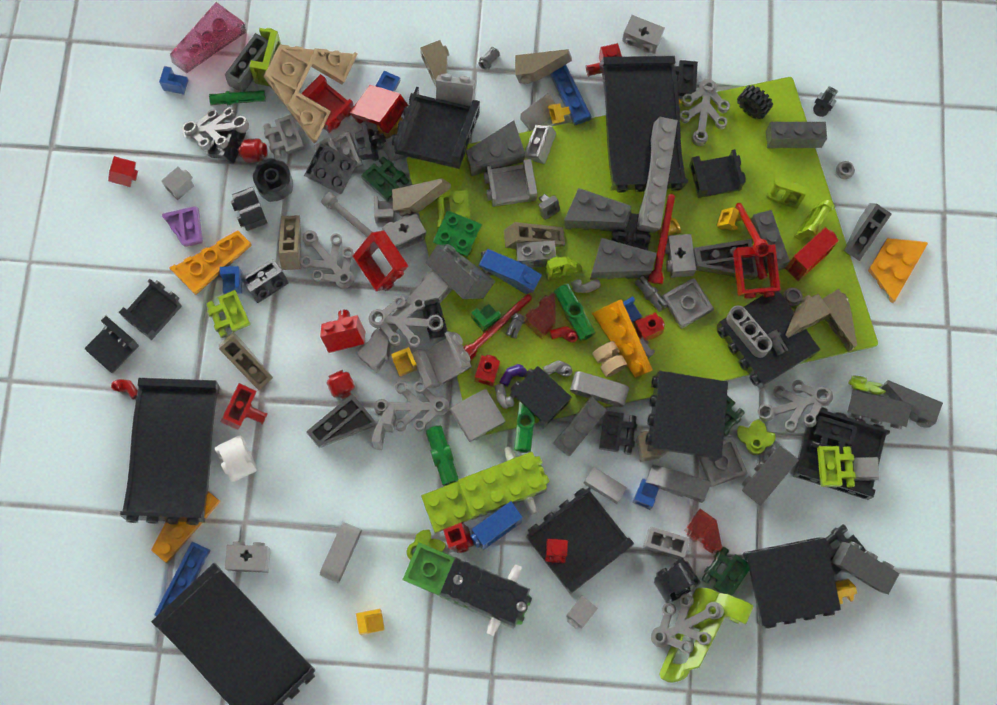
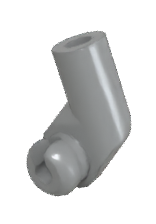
M580 279L574 280L571 283L573 291L578 293H589L601 287L598 279L586 284H582Z
M555 361L543 367L544 372L548 375L554 372L563 376H570L572 374L571 366L562 361Z
M504 384L496 385L495 391L500 405L504 409L513 407L514 400L512 397H506Z

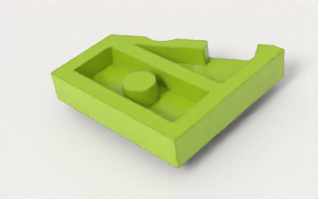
M556 256L547 261L545 274L547 281L582 272L580 263L566 256L562 258Z

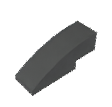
M653 464L646 483L680 497L685 496L700 503L705 501L711 482Z

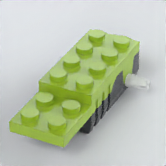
M510 446L504 449L506 462L458 479L457 482L421 495L434 532L438 533L453 525L475 520L480 516L483 517L488 513L496 512L510 501L513 504L524 501V505L530 515L537 513L533 497L545 493L547 490L546 485L550 482L548 476L544 473L540 456H534L533 452H529L516 457L515 452Z

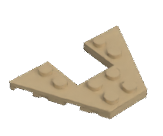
M280 44L263 77L311 141L316 143L331 111L299 93V90L311 67L342 85L358 53H341L337 50L331 52L327 49L314 48V50L303 49V47L299 46L290 47L289 45Z

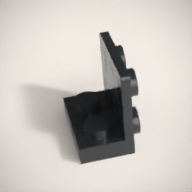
M320 143L304 176L342 194L357 165V161L326 144Z
M105 316L101 320L105 327L85 347V350L108 371L114 373L139 345L109 317Z

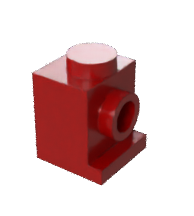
M547 539L545 562L565 563L568 540Z

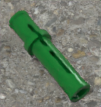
M265 90L226 91L225 93L209 94V101L211 106L219 104L231 106V104L266 102Z

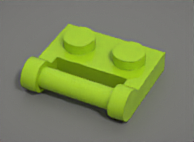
M777 176L773 183L774 186L767 193V198L798 209L807 194L808 187H804L800 183L788 182L783 176ZM780 189L785 190L783 195L779 194Z
M467 190L448 191L435 199L438 214L437 229H439L445 216L444 200H449L450 212L470 219Z
M825 200L814 206L795 237L800 241L806 237H815L828 212H831L835 207L834 203Z

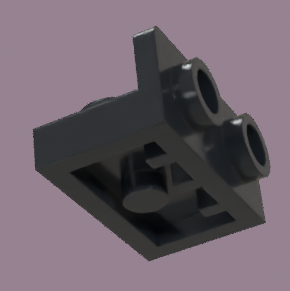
M236 130L218 131L217 133L220 136L226 138L228 146L224 149H219L215 140L212 139V145L208 149L207 155L211 158L226 159L230 164H234L239 153V146H241L246 132L240 133Z
M274 259L241 279L257 303L289 283Z

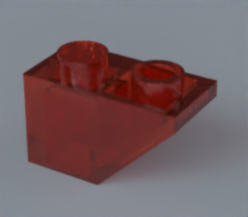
M553 292L549 296L545 295L539 301L540 305L536 309L532 308L525 316L527 317L525 324L541 339L555 327L556 308L555 294Z
M699 509L684 531L687 532L686 535L695 542L698 540L704 544L703 548L708 552H720L722 544L717 520L702 509Z

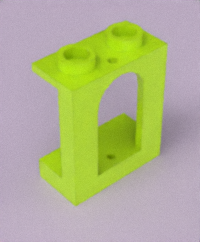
M259 28L260 35L268 40L263 62L251 60L249 67L255 84L270 86L263 76L281 41L278 31L272 28Z

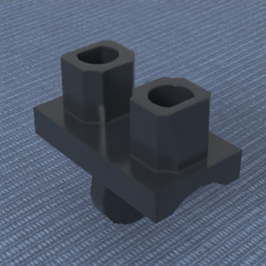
M828 86L824 93L821 92L813 107L815 115L824 117L831 111L837 102L834 98L838 90Z
M367 124L361 125L362 130L355 133V139L358 144L365 143V147L358 149V155L362 160L371 158L373 161H378V150L382 149V144L386 142V137L380 135L379 131L369 129Z
M440 302L425 306L422 310L424 319H428L432 315H438L443 320V328L438 332H433L427 327L430 340L446 336L447 327ZM434 322L432 326L438 327L439 322Z

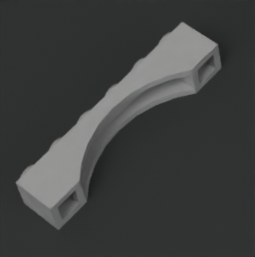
M659 117L653 124L650 169L636 230L656 233L661 229L678 120Z
M433 270L423 277V282L418 287L416 286L411 290L410 296L405 300L406 306L402 309L397 308L394 314L389 316H397L409 307L416 298H422L425 306L437 302L441 303L453 289ZM417 302L416 306H422V302ZM388 324L392 331L396 333L398 330L396 324ZM377 328L371 334L372 338L367 343L365 342L364 345H361L357 353L358 357L376 373L390 357L391 343L389 337L381 328Z

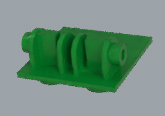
M447 210L433 243L437 245L449 244L458 253L468 256L472 252V245L482 224Z

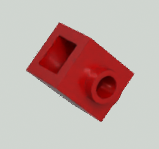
M114 156L109 170L108 181L131 187L132 181H136L139 170H135L136 162Z
M656 312L634 323L639 339L643 338L647 341L661 335L665 327L663 319L658 317Z
M481 355L475 375V382L493 387L500 367V360H497V357L492 355Z
M463 523L443 529L448 548L452 551L464 553L469 550V547L474 546L469 527Z

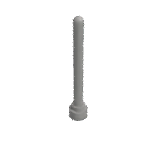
M328 192L321 200V203L326 208L336 210L368 237L372 231L342 207L333 193Z

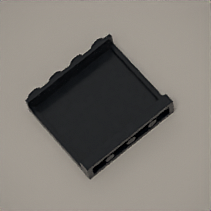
M416 86L414 93L410 94L409 106L404 109L403 121H399L397 135L394 134L392 139L395 154L460 169L480 114V101L473 100L471 106L419 95V87Z
M779 291L772 297H763L762 295L744 306V308L766 334L777 330L778 333L781 332L780 336L788 351L777 356L772 346L766 356L761 358L755 357L728 325L726 318L719 321L716 326L719 336L726 340L728 349L733 355L737 356L739 365L748 372L750 381L759 390L804 360L815 356L821 350L806 329L787 338L786 332L794 311ZM732 314L733 318L741 320L738 314ZM745 329V332L747 334L753 335V331L751 329ZM757 344L759 349L766 350L763 344Z
M659 371L652 377L651 387L654 390L649 400V406L652 407V410L647 420V425L650 426L649 433H647L645 444L648 445L647 451L657 449L709 457L710 461L721 459L728 381Z
M822 407L816 417V422L818 416H823L856 426L857 431L853 446H851L854 458L878 457L879 466L885 438L890 434V430L884 429L885 427L879 424H867L863 419L848 418L844 413L828 412L827 408ZM808 418L807 422L810 423V422H812L814 419ZM815 424L813 427L806 426L798 455L799 461L796 463L793 477L820 485L818 452L816 449L810 448L812 441L820 442V437L813 436ZM830 440L827 441L829 446H837L838 444ZM840 462L841 471H845V463ZM842 479L843 485L841 487H828L866 500L872 499L876 491L873 489L875 480L854 481V487H847L846 480Z
M590 487L586 490L581 488L574 494L575 498L569 502L567 499L558 506L560 508L559 511L555 514L550 512L543 518L544 522L538 526L536 523L527 530L529 534H527L526 538L544 561L547 539L568 540L565 563H545L570 595L634 545L630 537L627 538L591 493Z
M816 537L743 552L744 560L748 561L760 619L757 621L759 625L765 628H773L777 626L776 623L793 624L796 623V619L812 620L816 618L815 615L831 616L835 615V611L841 610L826 538Z

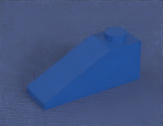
M489 249L486 250L478 265L524 294L533 292L542 274L527 265Z

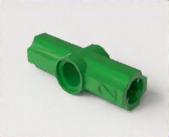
M569 284L558 287L554 290V294L565 312L566 319L571 323L580 341L591 338L596 332L584 313L583 305L578 302ZM576 309L579 314L576 316L572 315L570 310Z
M520 401L514 451L529 453L532 447L535 415ZM522 419H528L531 422V424L528 426H523L520 423V421Z
M442 426L430 427L426 430V435L431 447L432 459L435 467L437 466L442 485L447 486L458 481L456 468L453 464V455L450 446L447 445Z

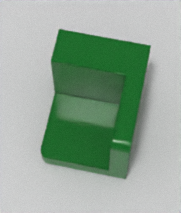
M488 304L480 311L478 308L472 311L471 318L484 332L501 318L500 311L496 312Z

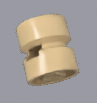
M614 341L602 345L593 352L597 363L602 364L601 370L605 377H610L620 372L628 365L624 357L618 355L619 349Z

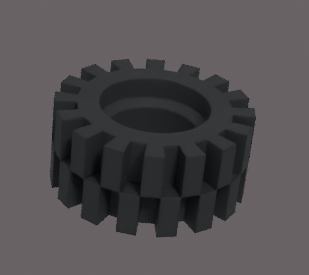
M748 85L737 98V103L740 104L739 107L744 109L743 112H747L749 116L752 115L755 119H763L773 107L772 99L768 98L769 95L765 94L764 90L761 91L759 87L755 88L754 85Z

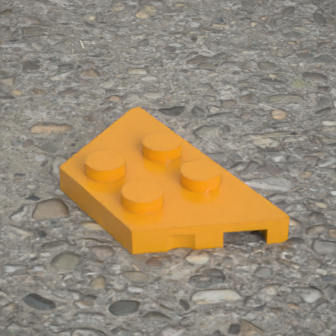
M887 238L868 271L877 280L879 287L886 291L890 297V302L894 303L925 250L927 242Z

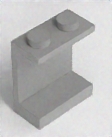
M450 74L437 76L436 99L471 106L474 80L467 76L452 77Z
M447 331L445 333L446 338L427 350L412 352L426 388H437L472 367L470 356L464 350L463 341L459 334Z

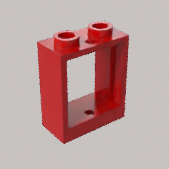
M825 227L793 256L785 269L799 282L832 251L839 241L836 234Z
M385 230L372 232L352 255L376 292L390 290L394 286V282L404 275V271L408 267V264ZM378 248L393 268L386 277L372 257Z
M775 244L769 245L770 251L765 255L767 256L770 287L745 289L741 258L760 257L754 252L753 246L739 247L733 251L738 296H744V299L756 298V295L763 294V297H772L781 290Z

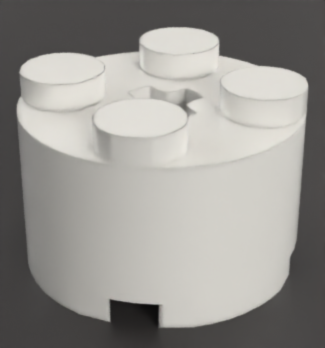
M241 435L215 447L218 457L223 461L221 466L225 474H228L231 482L257 471L253 456L246 447L247 444Z

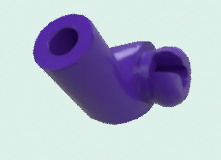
M521 364L508 367L499 383L508 387L514 376L523 377L527 372L526 368Z

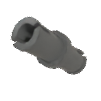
M644 276L640 277V281L637 279L634 284L645 295L644 298L649 300L658 312L663 310L662 307L665 309L668 303L657 293V288H653Z

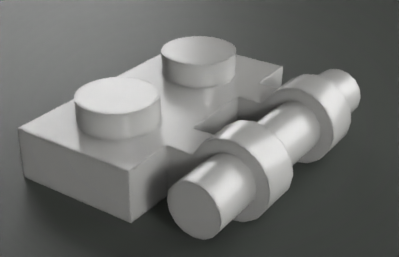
M292 114L276 119V127L271 128L269 123L263 125L265 138L269 141V149L275 159L282 157L281 149L285 148L287 155L305 149ZM280 134L282 141L277 142L275 136Z

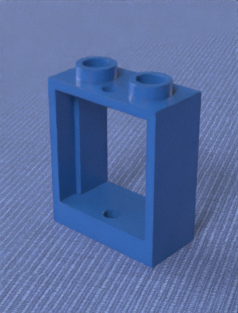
M510 501L471 529V540L477 548L481 547L482 550H485L520 525L523 517L512 501Z

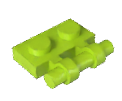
M236 290L217 297L220 302L217 306H215L213 301L206 303L208 315L212 317L215 324L214 329L221 338L228 335L225 329L229 326L233 332H236L251 325ZM224 311L227 319L222 321L219 314Z
M819 446L817 451L821 487H841L843 485L842 479L846 480L847 487H854L856 472L853 471L854 454L851 452V447H843L844 454H840L839 446ZM840 462L845 463V471H841Z

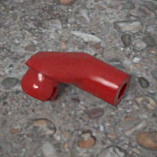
M567 326L549 331L552 340L562 337L568 342L574 343L578 339L576 332Z

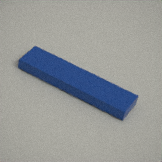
M567 65L550 73L565 107L569 106L571 113L569 115L574 126L591 120L592 116Z
M191 542L154 616L160 614L197 579L211 551L210 549Z

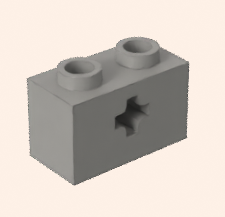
M631 15L622 41L629 46L638 47L644 52L655 54L663 37L665 27Z
M417 214L406 215L397 222L385 224L382 228L398 251L423 241L426 235V230Z
M691 234L668 236L665 254H668V260L666 261L667 272H670L671 278L693 276L696 271Z
M555 241L517 243V261L530 268L547 267V261L556 257Z
M650 527L643 549L679 560L685 558L690 538Z
M235 541L233 545H227L225 569L237 572L268 573L270 548L261 542H253V546L245 545V542ZM249 552V554L252 555V558H248L247 561L246 559H244V556H247Z

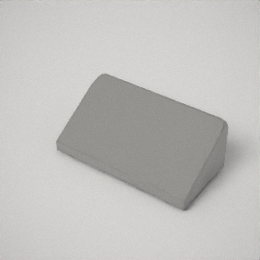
M549 93L521 113L520 120L530 131L534 130L535 125H542L551 118L548 106L555 104Z
M535 125L525 151L526 159L545 164L556 135L555 130L551 126Z
M593 467L583 483L618 504L627 489L626 486Z

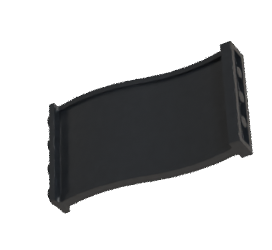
M675 56L603 57L599 64L605 94L611 191L617 190L618 193H624L628 190H635V192H644L646 190L651 161L653 124L659 117L678 120L667 189L679 191L688 183V179L685 178L682 158L679 94L674 66L676 63Z
M138 378V393L131 434L128 481L123 510L120 511V516L128 523H138V520H145L146 523L158 524V521H166L167 524L173 525L179 522H186L188 525H198L199 522L205 523L204 515L209 487L213 424L220 386L216 380Z
M213 563L151 621L185 655L229 705H284L283 702L288 697L292 700L300 692L298 687L301 684L305 683L307 685L315 677L313 673L316 669L293 647L216 563Z

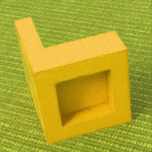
M409 347L391 354L399 377L417 370L416 362Z
M381 609L356 613L360 635L379 632L385 629Z

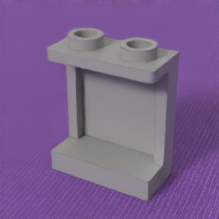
M531 159L524 160L523 165L496 169H491V165L487 166V172H484L485 184L489 183L487 198L488 201H492L493 207L537 200V189Z

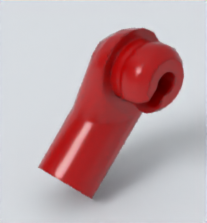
M755 257L759 280L767 278L764 257Z
M117 379L111 383L113 391L127 392L132 400L137 398L138 390L130 380Z

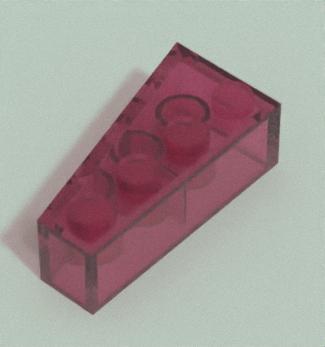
M215 2L170 53L172 63L187 74L245 34V23Z

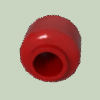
M255 138L243 140L238 152L239 156L246 163H259L267 156L268 150L267 145L261 139Z
M340 370L328 376L329 379L326 383L334 398L340 397L341 400L351 395V391L355 389V384L349 372Z

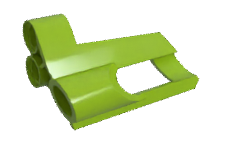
M696 588L692 594L694 602L689 608L686 619L706 610V606L711 602L720 603L723 606L724 613L719 619L708 618L692 626L699 629V632L709 633L711 635V642L707 645H702L698 640H695L693 651L690 653L687 662L682 664L673 663L678 648L670 647L659 673L661 679L671 683L685 679L690 670L700 668L724 618L737 624L741 622L746 625L754 606L746 601L728 594L718 593L709 588ZM714 606L711 607L710 612L715 614L716 608ZM678 633L674 638L682 641L684 635ZM705 634L701 637L703 642L707 641Z

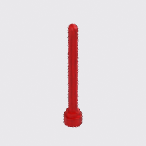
M669 194L667 197L655 267L648 278V282L654 284H663L664 281L663 272L661 271L675 201L673 194Z
M737 203L735 207L739 210V215L754 241V252L757 256L767 255L770 251L768 242L760 238L742 203Z
M526 294L473 344H466L463 347L469 354L470 361L476 356L478 348L511 319V316H514L515 313H518L531 301L532 296L530 294Z

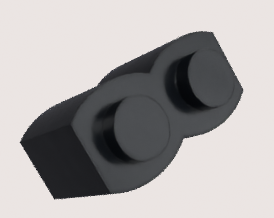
M253 187L232 194L234 200L231 201L234 211H238L240 214L237 219L241 227H245L246 231L267 224Z

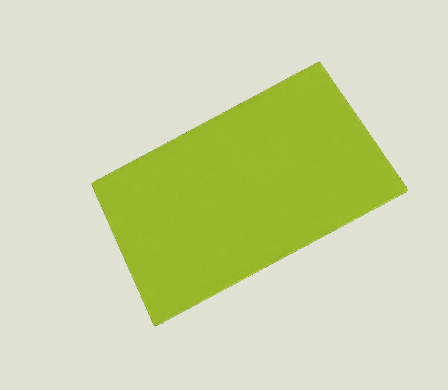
M785 77L752 84L755 88L759 87L761 91L764 90V93L769 95L768 98L772 99L773 107L763 119H755L752 115L749 116L747 112H743L744 109L740 108V104L737 103V98L747 86L718 91L717 94L721 99L729 102L730 107L728 111L721 113L718 110V105L711 97L710 104L720 117L722 116L727 119V125L724 129H718L708 114L705 129L708 139L705 145L696 146L692 141L694 132L698 130L700 113L690 118L687 123L680 121L683 166L688 183L679 191L667 189L661 226L663 224L667 197L669 194H673L675 201L671 219L675 218L677 220L681 233H675L671 236L691 234L693 249L695 247L748 239L752 240L753 245L754 241L742 219L735 222L738 230H721L716 227L721 210L732 207L736 208L737 203H742L750 219L754 214L772 210L787 255L791 261L793 256L814 238L813 236L810 238L806 237L800 241L795 237L812 208L825 200L833 202L816 148H767L766 130L770 122H807L792 77ZM703 96L693 101L689 107L684 106L682 99H680V113L683 110L688 111L701 103ZM688 98L685 99L686 102H690V101H691V100L688 99ZM606 115L591 118V120L575 126L573 122L551 126L555 130L556 135L545 164L531 160L537 189L536 201L493 207L492 201H488L487 198L489 183L485 184L484 173L471 176L466 161V154L460 169L407 157L406 160L412 185L444 179L451 184V188L446 192L467 190L470 219L481 223L482 226L472 245L471 254L462 256L480 270L482 268L478 265L482 260L481 252L487 249L517 261L516 249L505 248L504 230L514 222L563 227L565 245L555 247L556 256L561 258L566 256L580 263L582 272L547 281L546 267H533L532 269L542 274L534 291L529 293L532 296L531 301L518 312V314L525 317V324H522L517 339L511 338L512 334L510 336L505 334L512 321L510 319L477 349L476 356L470 361L472 367L457 375L462 401L486 389L506 421L503 425L487 432L485 435L515 429L517 426L519 400L515 397L513 399L514 406L504 409L497 401L495 386L500 385L499 381L505 370L516 364L523 365L527 371L531 368L534 370L537 366L543 370L544 366L555 361H562L571 366L572 374L570 376H563L556 372L549 375L572 397L570 403L553 420L576 415L588 399H590L570 391L575 372L577 371L628 386L629 391L625 403L650 398L654 390L651 387L652 377L659 371L721 381L749 376L748 372L739 365L737 356L733 355L728 349L726 340L719 336L716 327L719 321L727 317L734 306L744 307L763 295H756V298L744 299V296H738L736 277L696 270L693 276L671 278L670 272H667L666 268L668 254H665L661 271L664 276L663 284L650 283L653 288H657V293L662 297V295L695 278L714 308V311L682 329L667 307L665 309L662 307L663 310L658 312L654 305L644 298L645 295L634 284L637 279L640 281V278H596L601 284L600 288L589 293L573 291L572 281L580 279L582 284L593 281L590 280L601 238L607 240L612 238V231H601V229L583 230V228L565 229L564 220L578 188L630 205L631 213L639 214L645 191L635 192V190H628L624 193H618L617 190L611 191L612 183L608 160ZM723 121L718 122L720 125H724ZM533 130L519 133L524 151H526ZM479 142L468 144L467 150ZM735 149L737 155L741 158V171L745 173L746 182L742 189L698 198L689 165L692 157L700 156V160L705 161L729 156L731 150ZM523 162L511 166L523 165ZM777 176H783L788 182L800 183L804 187H808L807 194L798 209L767 198V193L774 186L773 183ZM780 189L779 194L783 195L785 190ZM544 194L549 198L555 195L559 201L560 211L544 220L538 205L542 203L539 197ZM436 200L419 212L420 221L426 230L424 238L429 257L437 244L433 243L438 231L436 224L438 222ZM444 200L445 214L447 210L450 211L449 200ZM835 207L831 212H828L818 230L820 232L826 227L828 230L833 231L839 239L838 243L799 282L786 269L778 270L781 289L779 292L783 296L788 288H797L802 293V299L808 295L812 297L817 294L823 299L839 289L841 293L847 296L850 304L857 346L848 352L827 321L823 319L806 329L821 350L815 356L804 360L800 364L873 348L878 345L851 256L844 251L847 244ZM658 232L650 233L648 251L657 253L660 237ZM655 258V261H654V265H653L652 271H654L656 258ZM767 273L768 277L759 280L758 277L753 280L744 278L745 289L770 287L769 273ZM495 275L490 276L495 280V283L484 299H463L452 290L440 303L447 331L459 334L463 341V347L466 344H473L486 331L483 332L471 318L472 311L476 308L480 311L490 304L496 312L500 311L502 317L526 294ZM564 284H569L578 302L583 305L584 313L596 332L587 340L580 341L578 337L576 342L571 343L562 337L551 339L550 330L563 326L574 330L571 323L566 319L565 312L554 294V290ZM634 297V305L641 314V319L656 312L658 317H661L665 323L663 333L648 340L649 348L655 350V353L648 359L653 370L635 378L626 366L620 372L610 377H605L601 370L602 364L597 363L593 352L611 341L592 313L622 299L624 302ZM800 302V304L797 305V306H790V307L792 308L793 311H795V309H796L798 306L801 305V302ZM576 309L570 310L572 315L576 316L579 314ZM481 355H492L497 357V360H500V367L493 387L475 382V375ZM514 376L508 387L504 386L506 397H510L511 387L517 381L521 383L525 379L524 377ZM597 401L604 408L613 406L610 404ZM535 416L534 424H537L539 419ZM522 419L520 421V423L523 426H528L531 424V422L528 419Z

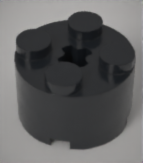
M267 158L257 164L253 173V181L261 197L268 202L282 200L292 193L293 179L285 162L275 158Z
M684 558L677 560L673 564L674 567L669 570L663 568L656 573L657 576L654 578V584L666 603H669L670 600L672 602L678 600L682 595L691 592L690 587L693 584L697 587L701 583L689 562L685 561Z

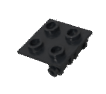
M631 213L625 231H612L611 241L648 251L651 235L650 232L636 230L639 214Z

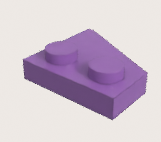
M197 206L162 214V217L167 221L183 246L188 247L203 243L199 208Z

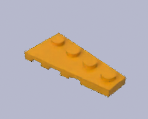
M239 231L217 241V244L209 248L206 247L200 250V253L187 257L178 265L174 264L169 269L197 295L220 274V267H228L252 246Z
M622 299L592 313L609 340L615 342L619 349V355L624 357L628 364L627 367L635 378L653 370Z
M209 491L204 515L205 519L221 502ZM165 522L151 551L164 562L169 563L203 522H199L198 525H188L186 522H179L173 525Z

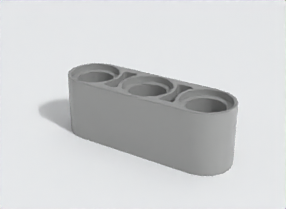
M734 306L726 318L728 325L755 357L761 358L766 356L772 348L771 339L744 307ZM732 314H738L741 320H736ZM745 329H751L753 331V335L747 334L745 332ZM757 344H763L766 350L759 349Z
M577 371L575 372L570 391L606 404L624 407L629 387Z
M345 522L341 524L321 568L320 576L336 583L340 582L361 536L362 529Z

